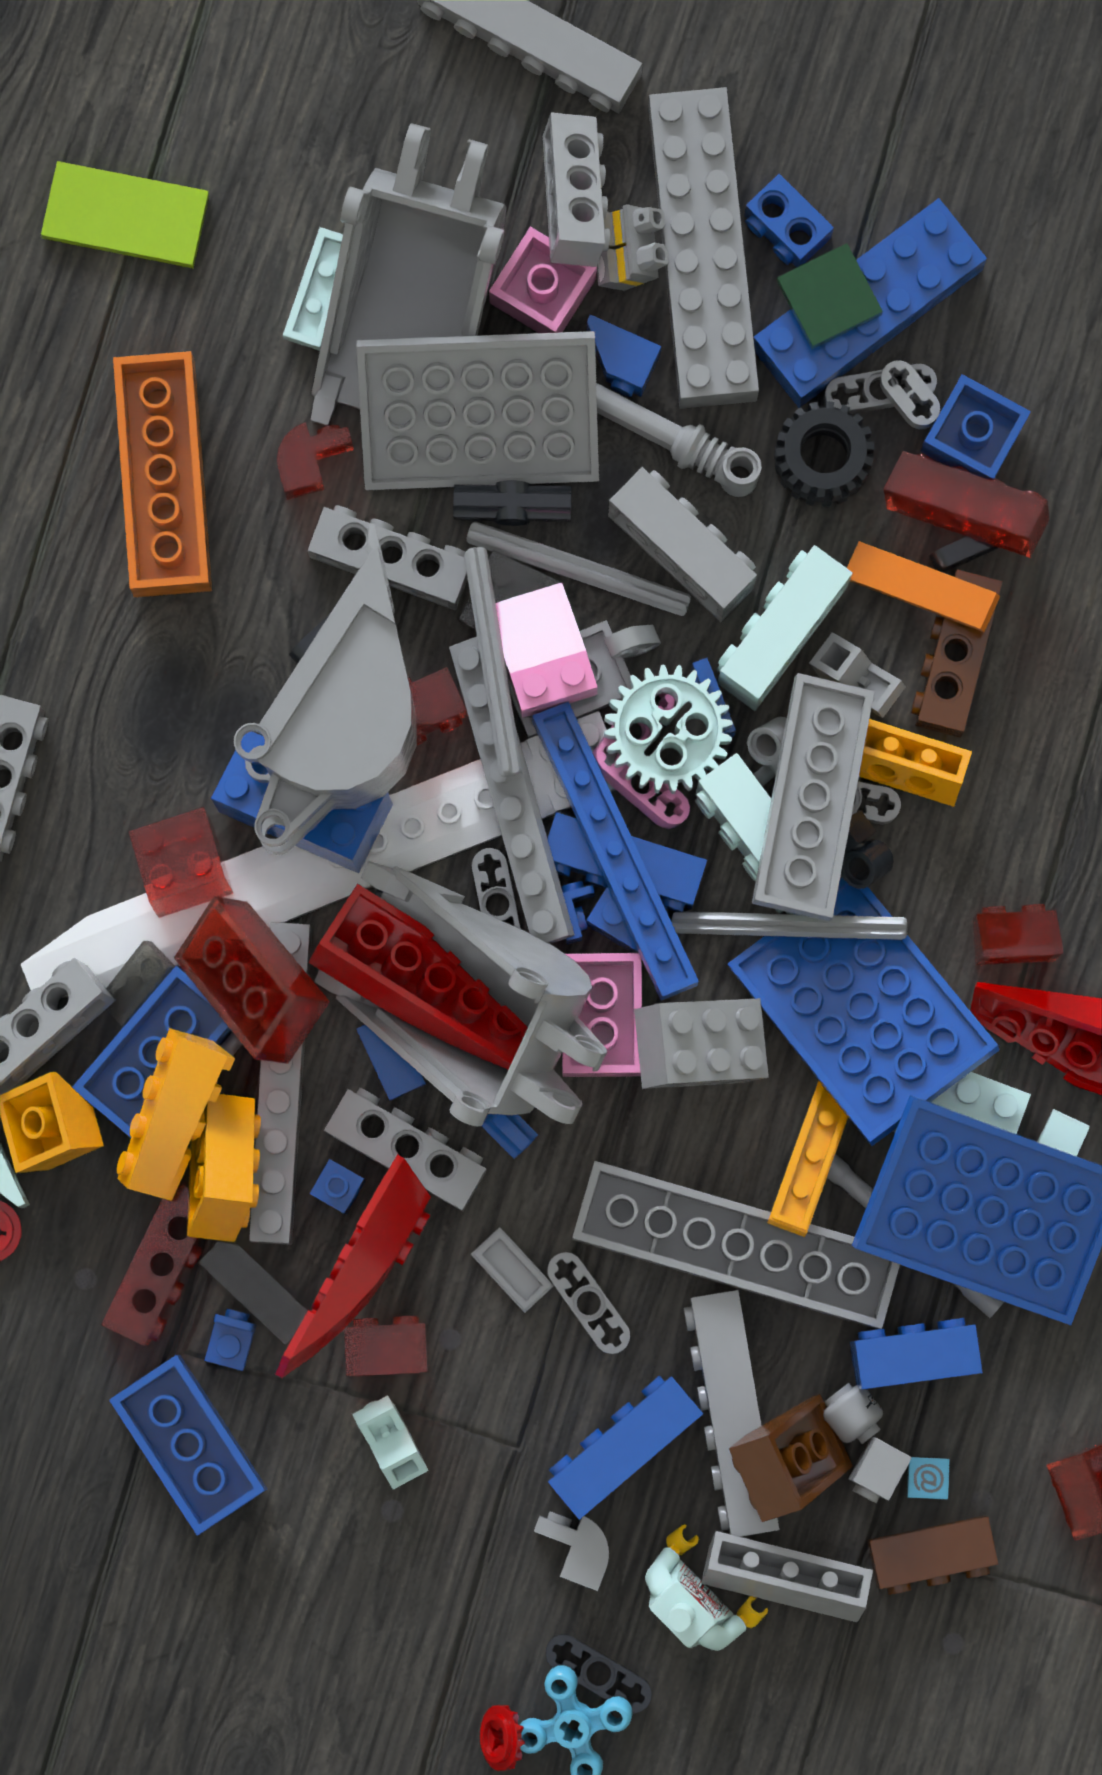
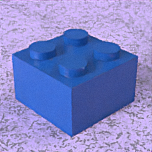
M962 374L927 435L920 452L989 489L1031 411Z

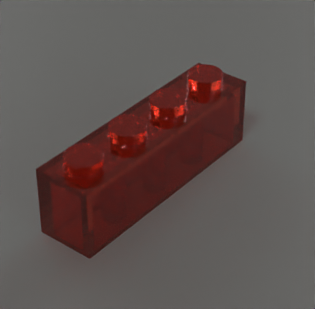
M903 451L884 487L886 508L888 510L1031 558L1049 522L1048 499L1043 498L1038 493L1009 487L995 478L985 479L973 475L959 466L949 467L935 462L924 454L914 455Z

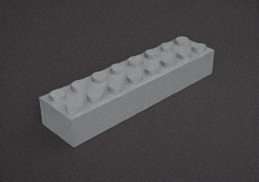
M727 87L649 95L648 111L658 207L664 211L665 226L661 229L662 244L668 250L669 263L665 265L679 409L756 402L759 387Z
M594 1161L572 1240L874 1329H882L900 1264L854 1248L852 1246L854 1236L810 1224L806 1236L803 1237L768 1224L771 1212L598 1161Z

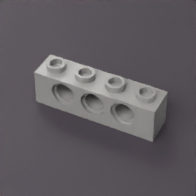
M551 112L542 136L550 263L596 267L602 252H607L610 244L609 228H604L608 199L606 196H602L601 189L604 186L606 169L605 165H601L599 161L603 150V134L597 132L596 117Z
M336 505L334 510L326 507L323 508L308 547L310 558L356 574L368 556L369 524L375 523L381 551L383 552L388 547H397L403 553L401 559L396 563L389 564L384 562L389 587L453 610L457 609L468 580L464 558L465 551L449 545H445L444 550L429 545L430 539L414 532H408L407 536L393 532L394 527L378 519H372L370 523L356 518V512ZM351 534H360L364 536L366 542L361 549L350 550L344 546L345 539ZM425 560H433L439 565V570L434 576L424 577L417 571L419 564Z
M0 695V770L6 769L11 771L12 779L9 785L0 788L1 862L4 853L10 854L13 848L16 831L11 830L14 817L15 815L21 816L24 810L27 794L23 793L22 790L26 777H33L38 759L37 755H33L36 741L44 739L48 727V718L44 717L45 711L40 705ZM9 733H21L23 741L19 748L15 750L4 749L3 741Z
M76 958L60 964L53 971L52 978L43 986L27 993L22 1000V1004L11 1014H6L0 1018V1052L9 1047L7 1059L0 1063V1095L19 1087L116 1001L90 968ZM68 995L67 1005L63 1009L58 1010L59 1000L63 996ZM38 1021L39 1027L37 1032L28 1037L30 1025Z
M359 1088L357 1093H354L348 1089L324 1131L388 1169L398 1154L396 1150L398 1141L405 1136L414 1137L419 1142V1150L415 1156L405 1158V1160L426 1191L463 1212L487 1171L485 1167L480 1165L484 1158L465 1147L459 1153L446 1146L449 1138L428 1127L425 1133L413 1127L414 1118L395 1107L391 1113L377 1106L380 1098L370 1092ZM372 1116L381 1118L385 1125L383 1133L377 1138H368L362 1132L364 1121ZM446 1156L453 1161L454 1168L448 1177L438 1178L432 1174L431 1163L435 1158Z

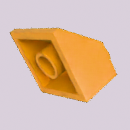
M49 1072L0 1095V1117L15 1173L50 1170L104 1146L94 1108L57 1072Z

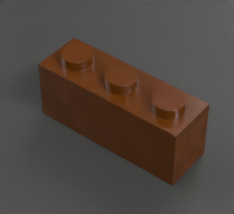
M985 1515L867 1540L877 1588H887L888 1595L912 1590L910 1583L926 1580L927 1586L951 1582L950 1575L966 1572L967 1578L990 1574L989 1566L999 1565L989 1517Z

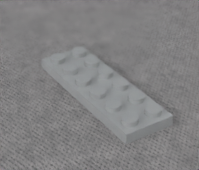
M797 673L794 677L752 904L825 921H830L833 918L874 691Z

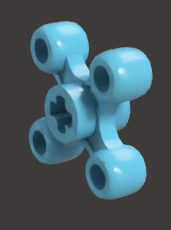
M564 1665L556 1666L547 1674L544 1685L548 1696L554 1699L557 1705V1713L553 1718L545 1721L536 1718H528L522 1721L520 1725L524 1726L521 1735L525 1744L520 1749L525 1753L531 1754L541 1751L550 1742H558L571 1752V1775H601L603 1760L593 1750L591 1736L599 1730L607 1729L611 1732H620L626 1729L633 1716L632 1707L625 1698L618 1696L607 1699L603 1705L597 1708H589L586 1704L579 1702L576 1697L578 1680L575 1672L570 1667ZM555 1680H563L567 1686H559ZM617 1711L622 1717L616 1718L610 1712ZM571 1720L580 1723L577 1730H572L568 1727ZM526 1733H534L537 1739L529 1738ZM581 1764L590 1765L592 1770L584 1769Z

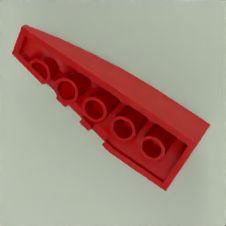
M357 884L321 939L308 963L412 1026L474 1056L509 1070L528 1027L506 1005L501 1006L488 993L490 989L479 978L475 981L460 966L461 961L451 951L447 953L433 939L434 934L426 926Z
M397 1154L361 1215L349 1243L343 1247L329 1278L325 1279L312 1304V1311H307L284 1352L275 1375L281 1378L285 1377L313 1357L342 1332L369 1303L390 1274L395 1263L397 1262L403 1266L414 1244L409 1242L411 1235L415 1233L420 1236L431 1216L425 1212L431 1196L405 1158Z

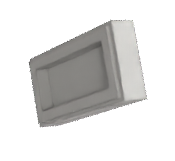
M500 1227L471 1253L473 1258L524 1313L554 1287Z

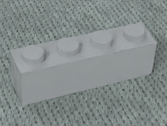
M716 1531L708 1548L701 1584L858 1622L866 1609L873 1570Z

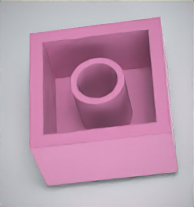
M530 226L489 290L490 304L538 333H561L597 279V267L550 263L549 237Z

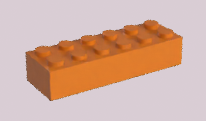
M192 352L113 357L130 590L134 597L212 591L196 367Z

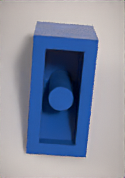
M590 315L587 321V331L595 332V354L606 382L611 383L610 388L623 396L631 397L632 394H636L642 397L661 356V346Z

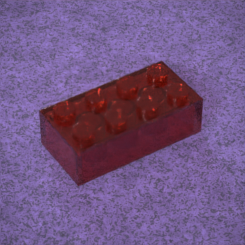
M214 896L174 956L177 963L255 1060L289 1064L330 1003L247 901Z

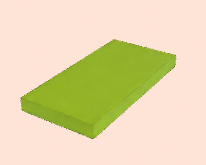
M57 161L41 237L42 239L194 269L210 194L207 190Z

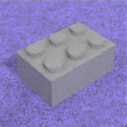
M760 998L659 1003L634 1009L642 1089L745 1083L769 1078Z

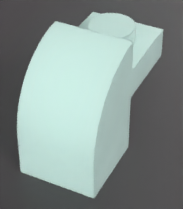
M389 1396L378 1401H372L363 1409L352 1414L393 1489L429 1471L408 1428Z

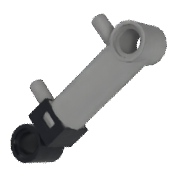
M776 717L754 729L748 736L747 746L751 757L763 765L753 774L762 787L776 776L786 717ZM861 810L854 814L852 813L841 870L843 879L856 889H864L886 876L892 870L894 863L893 854L884 842L874 839L868 840L877 831Z

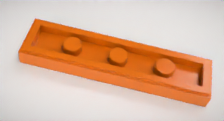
M860 541L847 566V569L853 572L850 582L985 632L1000 598L996 592Z

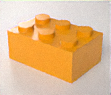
M219 1094L216 1103L210 1101L206 1104L204 1109L206 1125L201 1137L190 1142L192 1157L190 1159L187 1236L235 1242L241 1227L247 1228L250 1208H256L258 1202L259 1185L253 1184V1173H257L260 1150L254 1149V1139H257L259 1135L261 1117L255 1114V1098Z

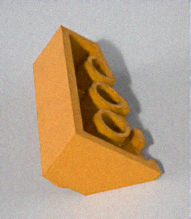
M169 1028L166 1038L163 1037L160 1040L156 1050V1060L158 1062L153 1076L150 1075L144 1084L143 1098L145 1100L140 1114H135L130 1125L131 1140L127 1152L123 1151L117 1163V1174L119 1175L117 1179L127 1189L172 1201L192 1157L191 1149L188 1148L190 1140L195 1141L198 1137H201L206 1125L204 1120L206 1104L210 1101L216 1103L222 1089L221 1085L217 1084L218 1077L222 1069L230 1071L235 1058L212 1040Z

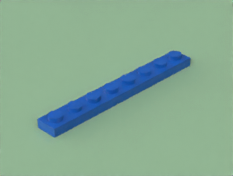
M569 701L532 715L531 721L660 1000H665L698 986L699 980Z

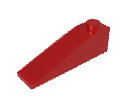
M977 982L970 1011L982 1026L1008 1043L1016 1041L1034 1053L1032 1059L1043 1065L1046 1061L1065 1073L1063 1079L1072 1085L1102 1095V998Z

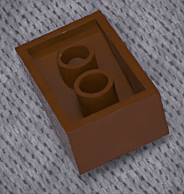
M820 1394L807 1399L746 1434L729 1448L733 1465L737 1472L740 1473L748 1490L750 1503L757 1510L762 1522L802 1510L853 1467L842 1441L824 1420L823 1414L826 1406Z

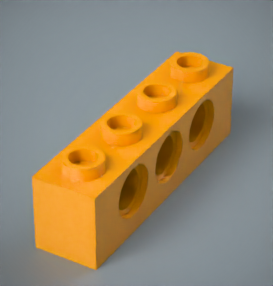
M869 719L859 777L954 807L972 751Z

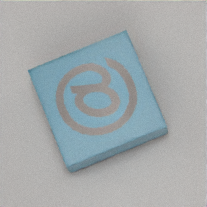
M912 1457L908 1464L907 1497L948 1499L949 1459Z

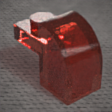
M305 422L287 433L279 446L277 454L278 470L287 500L325 490L317 460L354 450L348 427L340 429L339 425L326 426L317 430L316 436L310 437Z

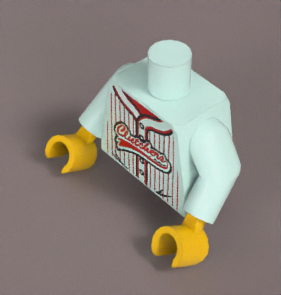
M684 1524L667 1536L666 1543L668 1547L663 1548L647 1570L645 1580L650 1591L649 1608L686 1647L692 1648L701 1644L703 1647L711 1650H722L745 1632L746 1627H756L768 1613V1608L762 1613L756 1612L751 1607V1604L757 1597L750 1596L739 1608L737 1615H733L706 1585L701 1584V1580L679 1557V1555H683L693 1548L699 1540L697 1535L688 1541L684 1539L682 1532L687 1526Z

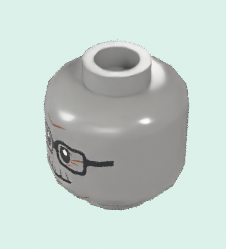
M847 1383L824 1402L827 1406L823 1414L824 1420L844 1443H850L857 1438L863 1444L881 1430L876 1423L882 1418L883 1410L867 1389H859L858 1385L852 1387L850 1383Z

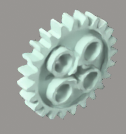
M661 665L659 676L654 677L651 670L645 668L644 681L641 682L634 675L630 676L629 681L632 689L629 690L620 685L617 692L623 700L611 699L609 702V706L617 714L605 715L604 721L613 725L614 728L604 731V738L615 740L607 748V753L620 754L614 766L619 768L627 764L629 767L625 777L627 780L636 774L641 776L639 788L641 789L650 780L654 782L655 793H659L664 783L668 784L671 794H675L679 782H682L684 787L690 791L692 789L693 777L699 781L706 776L705 768L713 771L718 767L713 758L725 759L728 754L719 745H727L732 741L731 736L722 733V731L731 728L733 725L731 720L721 719V716L728 712L729 705L717 706L716 702L721 697L722 692L716 691L709 694L707 690L711 680L708 678L699 685L695 682L697 677L696 670H693L685 678L682 677L680 665L675 669L674 675H668L665 665ZM662 693L669 694L675 699L676 707L668 711L662 710L656 705L655 697ZM687 702L691 703L692 708L677 722L674 730L675 735L668 733L657 749L650 756H646L644 751L659 737L662 729L660 723L665 726L669 725L683 705ZM693 718L699 719L704 722L707 730L703 735L695 736L686 730L685 723ZM635 723H643L649 727L651 736L645 740H637L630 734L629 728ZM666 748H673L679 752L681 762L673 766L667 765L661 760L660 752Z

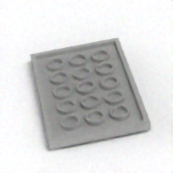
M594 331L357 340L365 490L454 487V485H495L496 482L507 480L524 481L530 484L599 481Z

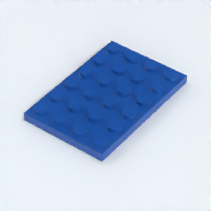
M843 877L840 879L833 915L892 917L868 887L856 889L850 886ZM908 935L902 940L764 936L728 963L729 969L752 998H760L761 1009L871 1146L898 1127L910 1095L932 1102L1000 1050L998 1044Z
M910 1095L852 1246L866 1253L1072 1325L1102 1248V1165Z

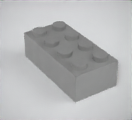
M641 467L609 500L608 517L714 617L722 622L754 589L757 574L753 570L756 566L741 551L734 554L724 544L727 541L726 537L714 525L710 524L706 527L696 518L699 514L689 501L683 497L677 500L667 490L670 485L658 472L653 470L649 474Z

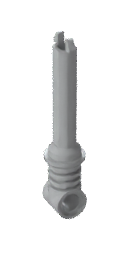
M596 383L597 413L670 450L672 459L678 462V468L685 469L689 467L693 470L697 466L698 473L702 474L705 470L707 471L706 477L711 478L712 475H715L714 481L721 484L725 492L735 497L746 496L756 488L762 467L760 458L751 449L731 446L728 450L726 449L728 443L723 441L719 445V439L716 437L712 441L709 440L710 434L706 433L703 425L699 424L695 427L690 424L681 427ZM737 466L744 467L749 471L750 476L738 478L732 474L731 469Z

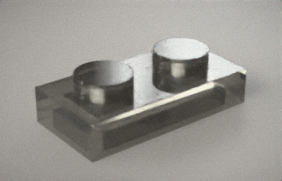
M143 940L106 988L116 1000L106 1010L121 1026L127 1024L175 967L152 941Z

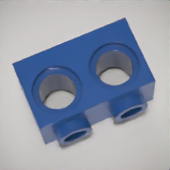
M780 174L769 182L745 208L744 216L747 218L745 223L748 228L759 238L765 236L774 245L772 249L776 256L786 265L792 263L795 267H799L805 264L832 238L834 227ZM767 204H776L782 209L783 213L779 217L770 218L763 213L762 208ZM794 231H803L808 234L810 241L804 245H797L791 241L789 235Z

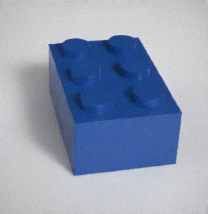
M965 1318L939 1321L937 1322L938 1330L926 1331L925 1323L897 1327L898 1335L887 1337L885 1329L858 1332L859 1340L850 1342L855 1383L859 1389H869L983 1373L976 1324L966 1326Z

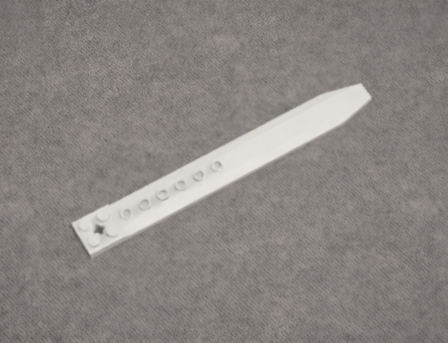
M599 711L577 719L592 752L604 737V731L607 730ZM537 735L521 742L541 818L545 819L555 815L556 812L560 813L572 808L539 736ZM607 753L604 762L608 766L615 763L614 758L617 754ZM481 759L390 795L393 806L359 874L297 846H294L283 855H274L269 853L263 846L85 917L21 963L30 990L43 986L52 978L53 971L60 964L76 958L90 968L107 991H115L270 929V922L285 923L348 898L357 884L367 890L373 888L372 885L361 879L368 861L393 869L394 866H397L408 872H413L502 836ZM607 783L611 792L616 790L609 783Z

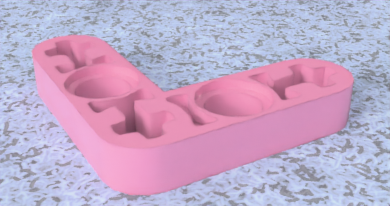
M666 693L659 694L661 699L658 703L660 706L658 707L667 711L673 709L675 705L673 696ZM638 723L641 726L642 735L637 740L649 738L651 736L649 727L643 723ZM604 737L601 739L592 753L607 783L662 828H674L687 819L690 805L684 794L676 789L675 794H671L668 784L663 783L660 789L662 794L651 804L648 800L656 794L654 782L648 781L649 790L646 794L636 792L632 788L631 779L627 780L625 778L629 769L627 764L616 768L614 766L615 763L608 766L604 762L607 757V748L615 740ZM619 753L615 756L614 762L620 757ZM672 802L676 806L673 810L675 814L668 817L664 813L667 808L665 805Z

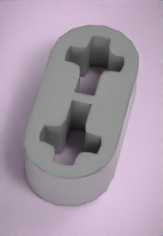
M900 360L887 364L880 377V387L883 393L911 427L916 429L931 427L940 413V403L937 397L907 362ZM894 371L897 375L902 373L907 375L904 381L906 388L909 390L907 394L900 385L897 384L893 387L889 385L892 378L891 372ZM912 397L922 406L927 403L931 406L928 412L930 418L926 419L923 415L916 418L913 415L916 406L911 400Z
M654 625L631 626L613 633L604 640L613 659L635 657L661 644Z

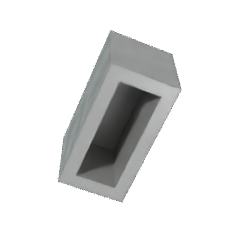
M871 1437L848 1480L856 1484L852 1491L877 1503L879 1498L889 1501L912 1457L878 1438Z

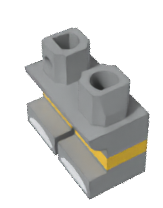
M626 204L622 206L623 209L607 212L604 228H609L610 244L608 251L602 252L596 266L598 286L625 291L659 278L658 269L669 263L668 250L664 244L655 243L654 232L663 229V226H665L664 211L662 209L652 207L641 208Z

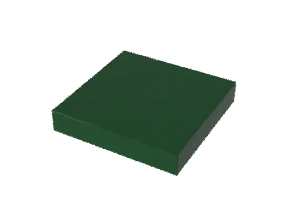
M847 243L777 277L776 280L812 349L881 316L883 313Z

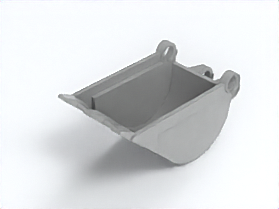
M411 123L405 137L397 174L375 168L363 190L349 187L341 211L340 221L345 222L311 393L315 397L311 422L328 427L338 403L360 409L357 340L478 335L484 305L503 242V229L506 217L505 204L479 197L488 144L470 139L467 141L469 143L462 170L457 178L455 189L445 188L422 181L431 129Z
M375 523L369 524L367 558L259 724L247 723L241 726L234 736L235 749L245 760L248 774L260 783L269 782L254 823V829L263 848L274 855H283L289 852L332 809H356L385 796L406 774L417 746L416 711L395 623V609ZM256 731L260 733L265 739L264 746H257L249 753L245 752L241 747L243 736L249 732ZM252 762H258L265 766L268 774L261 775L256 773L252 768ZM272 826H285L284 833L279 838L269 839L266 837L267 831Z
M368 861L361 879L374 888L383 891L381 899L426 926L434 934L433 939L447 953L451 951L461 961L460 966L475 981L479 978L490 989L488 993L501 1006L506 1005L528 1029L508 1070L452 1046L412 1026L370 1002L321 970H319L315 982L327 991L336 994V999L450 1099L453 1102L449 1109L450 1113L458 1120L472 1126H482L488 1114H526L537 1108L558 1122L573 1124L582 1107V1101L554 1070L560 1055L565 1053L575 1061L593 1067L592 1071H598L607 1054V1049L578 1018L592 989L589 975L573 959L553 945L524 930L462 904L465 896L397 866H394L393 869Z

